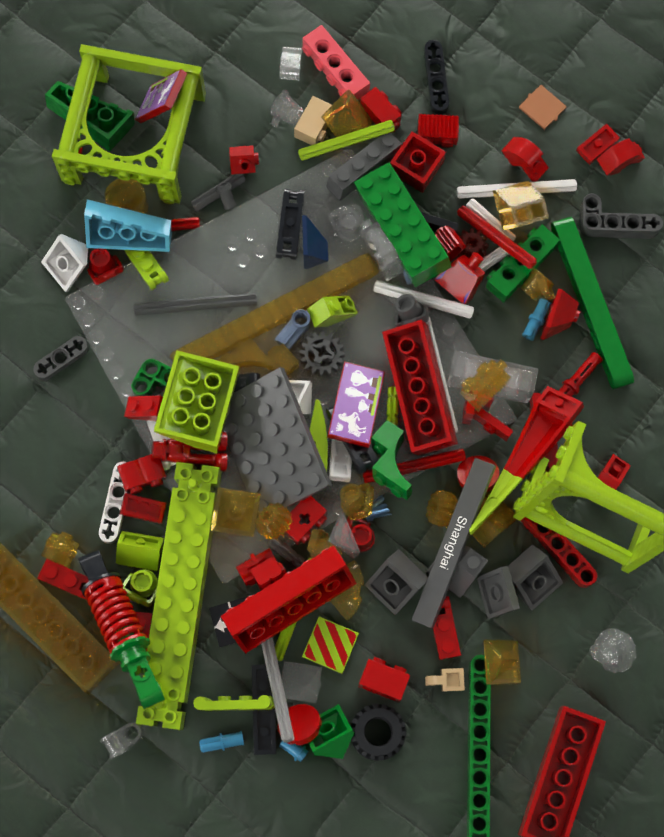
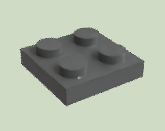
M508 566L500 567L477 577L488 619L520 609Z

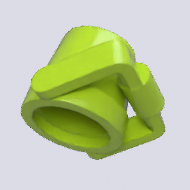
M139 570L134 574L130 573L123 583V589L127 591V596L130 600L150 607L156 597L158 578L150 570ZM129 582H130V588L132 589V591L126 589V587H127V585L129 584Z

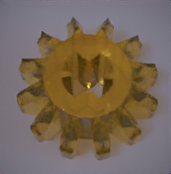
M437 490L435 493H432L426 507L428 522L440 527H448L458 502L456 495L444 490Z
M270 502L267 508L263 507V511L257 513L258 518L254 520L257 531L268 540H277L280 535L284 536V532L290 530L289 525L293 522L290 511L278 502L276 504Z

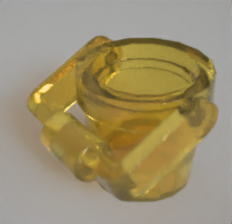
M534 268L521 289L535 301L539 300L542 296L547 300H552L555 297L552 289L555 284Z
M351 483L341 489V508L349 516L350 520H358L371 515L374 487L369 483L361 485Z
M323 529L312 530L307 548L311 558L316 557L322 550L333 545L342 556V548L336 536H329Z

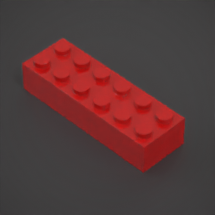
M421 319L383 331L382 334L411 453L420 456L457 445L458 442L428 324Z
M333 545L322 550L319 555L311 560L303 562L300 567L292 572H287L276 582L266 585L260 592L247 597L244 602L236 607L228 609L226 613L221 615V618L234 640L246 654L357 583L345 561Z
M566 706L559 707L518 832L519 836H570L606 721Z

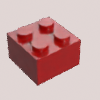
M412 131L390 164L400 180L423 193L444 163L446 152Z
M374 657L373 660L368 659L358 687L399 703L410 677L406 673L407 669L397 665L391 668L385 665L386 661Z

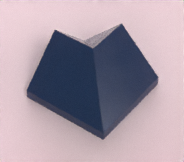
M302 215L304 269H309L329 261L328 241L307 215Z

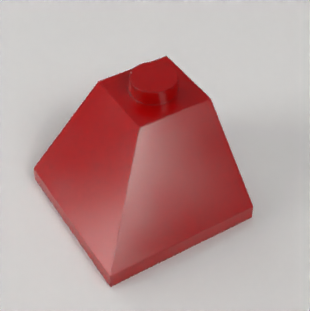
M558 289L552 301L540 339L545 340L570 328L572 323L577 322L580 311L577 310L579 302L562 289Z

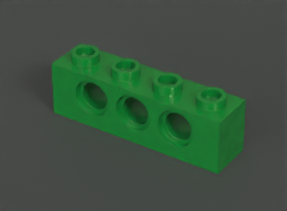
M543 224L538 229L534 227L528 233V239L524 243L522 241L518 243L521 248L537 259V264L532 269L527 268L525 265H519L516 261L517 259L507 255L500 263L501 267L497 271L493 270L486 279L488 281L485 288L503 303L558 247L560 239ZM530 246H537L539 251H533ZM508 273L513 279H505L503 274Z

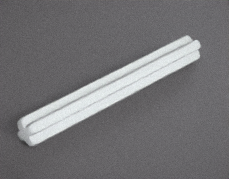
M376 280L374 285V292L399 298L404 294H410L423 306L466 318H471L474 312V307L383 281Z

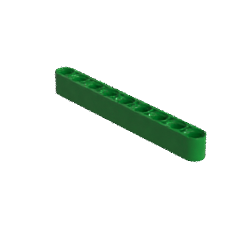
M570 216L551 222V231L560 239L558 244L559 253L597 353L603 359L601 363L611 388L614 390L633 384V372L574 219Z
M477 655L469 663L467 837H490L491 663L485 655ZM476 660H482L485 663L484 671L476 670L474 667ZM476 682H482L485 685L484 693L480 694L474 690ZM476 704L484 706L485 713L483 716L475 714L474 706ZM476 726L482 727L485 731L482 739L474 735ZM476 749L483 750L485 754L481 762L475 760L473 756ZM477 771L482 772L484 775L482 784H476L473 780V775ZM477 794L482 795L484 798V804L481 807H476L473 804V798ZM480 817L484 821V827L477 831L473 827V821L475 818Z

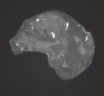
M609 628L602 631L595 640V643L590 647L592 658L602 663L605 670L614 673L624 672L631 668L637 657L633 639L629 634L617 628Z

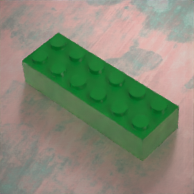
M390 162L354 181L358 195L415 288L451 268L449 256Z

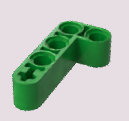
M156 359L146 360L132 382L131 387L134 395L151 396L157 386L166 389L167 383L165 381L170 375L171 367ZM151 367L158 368L157 372L154 374L147 373L148 369ZM140 385L147 386L144 392H138L137 388Z

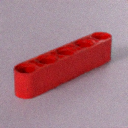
M526 517L521 520L524 526L579 587L587 588L595 583L597 580L596 570L565 536L548 528L546 533H541L537 529L538 523ZM552 540H559L562 548L555 549L552 546ZM567 556H573L576 559L575 566L567 563ZM582 572H587L590 575V582L582 580Z

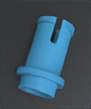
M283 741L279 746L292 755L295 761L302 762L308 753L306 746L288 744Z

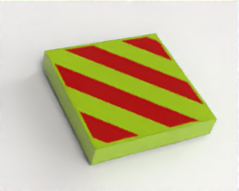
M318 617L302 658L343 674L359 633Z

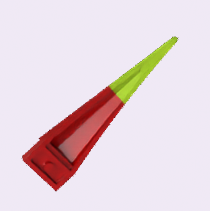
M549 386L546 387L536 400L502 473L469 529L470 535L484 523L563 437L568 426H573L572 422L584 408L583 402Z

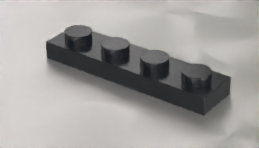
M252 665L253 700H258L262 695L272 696L266 665ZM275 708L271 710H253L254 755L276 754Z

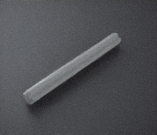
M271 637L261 645L281 739L284 743H288L294 740V734L273 637Z

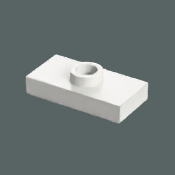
M332 439L329 479L332 481L350 482L352 459L343 442Z

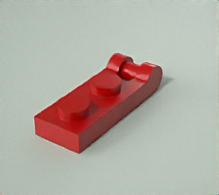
M46 559L37 579L88 601L81 591L83 584L89 582L87 576Z
M449 596L445 597L441 607L444 608L445 614L438 615L433 628L439 660L461 656Z

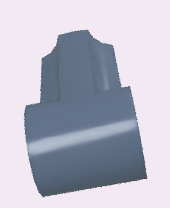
M303 309L296 310L293 313L291 320L275 338L280 347L290 351L303 333L309 330L310 314ZM299 318H303L307 322L303 325H299L296 323V320Z

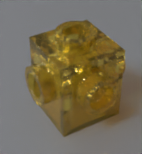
M63 531L61 534L52 532L46 541L41 556L69 568L80 544L73 541V536Z

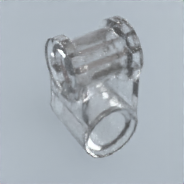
M128 723L101 738L100 742L106 746L110 754V760L118 757L130 747L140 742L144 737V729L139 724ZM131 727H136L138 736L132 740L128 736V731Z

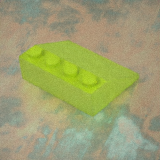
M176 350L154 432L194 448L217 453L238 379L239 366Z

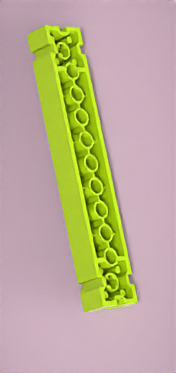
M176 462L174 479L179 484L178 488H172L149 635L150 644L147 648V652L151 656L148 664L160 685L165 700L146 709L138 706L136 724L157 727L158 721L163 722L162 728L184 729L186 712H181L182 703H188L218 496L214 493V488H220L222 476L219 467L202 465V469L197 470L194 464Z

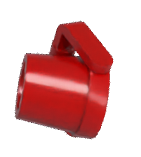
M96 248L90 253V269H87V272L95 285H99L124 271L116 255L112 256L106 249Z
M349 516L340 532L338 546L354 555H359V552H367L372 548L375 541L374 532L370 528L371 524L357 516ZM354 520L361 523L352 527ZM346 538L350 547L344 545Z

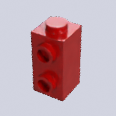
M374 87L360 98V108L375 124L392 120L396 131L401 125L402 113L396 105H392L388 101L389 99L383 91H379Z

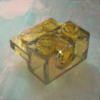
M493 359L488 364L484 362L476 370L478 373L473 378L469 376L461 384L463 388L460 394L478 412L509 383L511 377L505 372L507 364L502 359L498 363Z

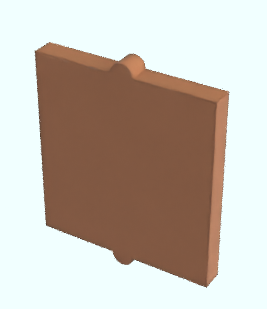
M542 85L532 94H528V98L519 106V109L544 130L553 121H557L558 116L567 108L566 105Z

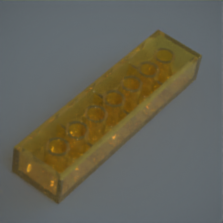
M0 542V607L85 693L90 694L120 662L111 660L110 652Z

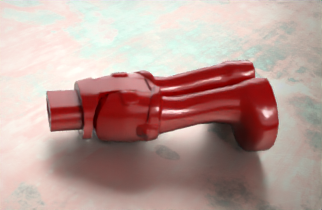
M227 432L222 434L218 448L220 453L193 454L190 453V450L202 449L194 448L174 439L167 441L163 439L162 442L153 441L152 458H162V461L210 465L219 467L221 472H226L228 459L227 453L224 452L227 449Z

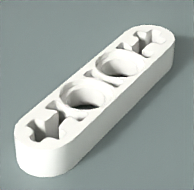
M126 462L117 463L113 469L102 515L99 537L107 544H112L118 540L124 515L110 518L108 511L113 507L121 509L123 496L120 498L114 497L113 490L116 487L124 488L121 482H115V480L120 481L117 466ZM106 521L117 523V526L112 524L111 530L115 534L110 536L109 539L103 534L104 531L109 530L110 526Z

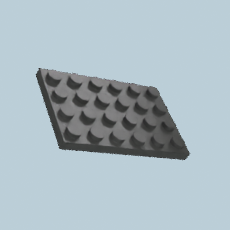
M279 367L233 393L223 432H227L228 445L258 521H263L332 486L284 368Z

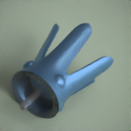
M381 495L369 505L365 504L361 507L364 514L358 517L365 516L369 522L373 521L374 518L392 514L388 513L390 510L387 508V504H381L384 501V497Z

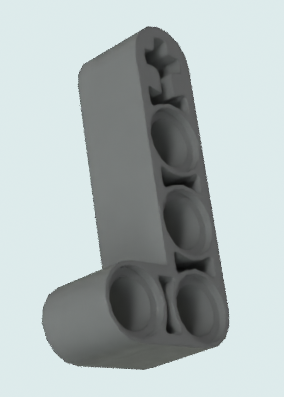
M593 193L586 195L580 206V230L587 237L651 239L656 237L663 227L662 218L656 214L602 213L601 198ZM591 203L595 208H589L586 204ZM587 222H592L595 227H589ZM607 223H613L616 228H610ZM628 223H631V224H633L636 228H635V229H632V228H630L627 224H628Z

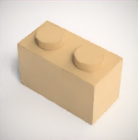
M312 96L294 128V137L310 145L317 144L319 141L322 142L327 133L325 131L327 126H331L335 120L334 106Z

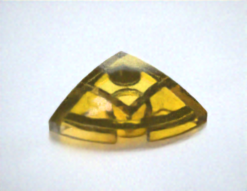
M355 560L346 565L357 584L330 600L347 621L352 618L361 604L362 597H360L361 586H364L362 571Z

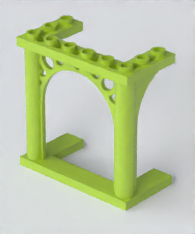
M81 44L79 52L82 60L58 150L53 149L52 159L61 180L68 185H82V173H89L90 171L103 177L111 175L124 181L132 179L145 185L152 183L157 186L160 200L167 204H180L182 196L177 178L178 166L193 100L204 102L206 96L202 67ZM106 66L164 77L180 69L187 72V76L172 107L164 136L158 144L144 153L134 156H119L109 153L99 147L88 132L87 114L95 82L108 83L109 74ZM80 135L86 136V139L81 140ZM82 146H92V150L88 154L78 153ZM158 150H163L161 153V156H163L162 159L156 153ZM96 153H98V154H101L102 157H101V158H99L98 156H95V157H94V155H95ZM147 157H153L157 160L156 168L146 165L145 160ZM135 161H140L141 164H142V166H141V165H138V164H133V163H134Z
M577 421L572 427L568 426L563 438L566 440L556 453L555 457L558 458L556 465H553L549 472H545L549 459L543 457L529 472V478L524 480L520 489L523 491L521 498L518 497L514 503L513 509L515 513L513 518L521 521L526 517L622 564L621 570L629 574L664 551V513L607 486L596 477L586 462L582 448V436L586 424ZM561 496L586 498L637 523L629 549L627 550L566 520L555 510L552 500ZM650 530L655 532L654 534L648 537Z

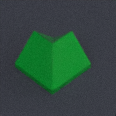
M338 704L320 714L322 726L320 725L319 734L309 742L315 756L343 759L354 732Z

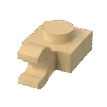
M464 668L441 669V676L425 677V686L441 685L442 692L465 691Z

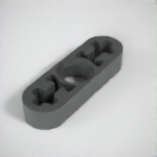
M75 336L37 361L33 367L36 377L43 381L49 380L83 357L89 348L86 340L83 337ZM75 344H82V350L75 349ZM69 348L74 356L71 357L66 349ZM63 353L67 355L66 361L61 364L55 361L56 356ZM50 360L56 367L55 369H53L52 365L49 363ZM44 366V368H47V373H42L40 367Z

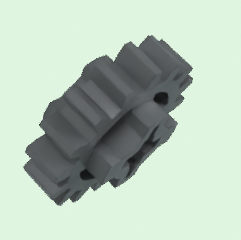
M322 331L321 336H318L314 332L312 339L309 336L306 337L307 344H301V348L304 349L299 351V355L303 357L300 359L301 364L306 363L305 370L312 369L313 376L316 372H319L320 377H323L324 372L331 376L332 369L338 372L337 365H343V360L340 358L345 357V352H341L344 349V345H338L340 340L338 337L332 339L333 333L325 336V332ZM331 345L334 347L336 355L334 352L331 351ZM322 351L326 352V355L319 357ZM308 353L314 358L313 363L310 361Z

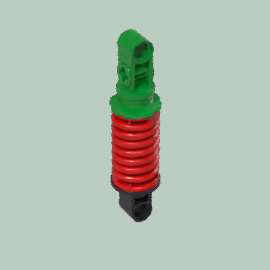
M99 550L78 558L81 568L89 581L83 586L82 594L88 599V605L91 607V612L102 636H104L103 639L110 652L111 660L115 662L120 661L122 671L129 672L143 709L164 701L165 698L160 685L148 664L151 656L146 649L150 644V640L146 634L142 633L143 627L139 625L140 620L136 617L137 614L133 610L134 607L130 603L127 591L123 589L124 585L121 575L116 572H107ZM143 673L145 677L141 678L139 674Z

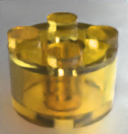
M116 179L106 188V204L144 214L147 213L149 205L146 193L141 183L137 180L130 179L129 181Z

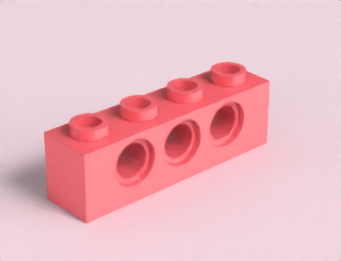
M322 25L303 37V52L307 57L311 56L316 68L325 73L331 86L335 85L340 97L344 101L347 100L351 105L370 91V82ZM320 50H325V51H327V52H325V53H320V52H318V51H320ZM336 64L338 67L333 68L331 65ZM343 79H350L351 81H350V82H344V81H342V80H343Z

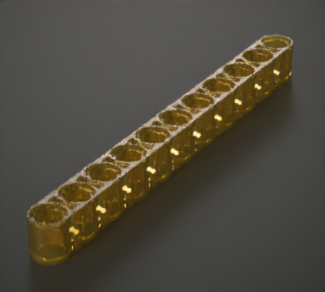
M365 253L177 350L215 359L291 320L296 310L303 309L307 311V308L322 297L338 296L373 278L380 270L370 253ZM176 350L170 354L172 361H174Z

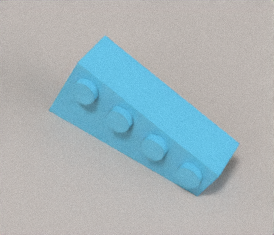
M87 200L84 214L86 248L170 252L171 220Z

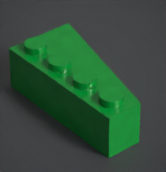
M57 81L45 94L47 108L64 120L67 118L74 87ZM92 95L87 114L88 132L95 142L110 152L135 125V115L131 110H123L114 103H106L101 101L99 97Z

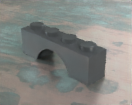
M392 133L379 136L329 175L327 189L341 201L355 190L354 181L367 175L374 168L391 162L402 143Z

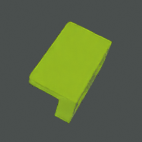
M122 531L117 542L116 564L157 571L164 538Z

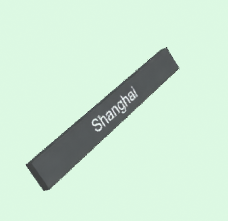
M477 458L474 459L414 612L413 621L434 628L469 538V529L478 515L496 465Z

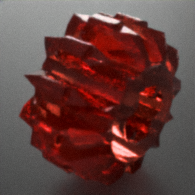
M473 228L470 229L469 233L463 230L461 235L458 236L467 247L457 256L465 255L470 258L473 252H476L485 257L487 254L486 249L489 248V244L486 243L487 237H480L481 230L477 231V233H474Z

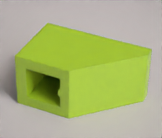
M350 296L322 297L307 308L315 328L328 327L358 314Z

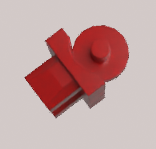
M270 548L256 556L254 553L250 554L251 559L236 566L246 586L256 584L251 573L252 568L259 564L263 565V562L271 557L278 564Z

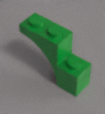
M386 420L371 437L373 451L382 456L372 467L373 479L379 485L388 487L396 497L408 500L412 495V485L401 475L396 464L397 452L404 442V431Z

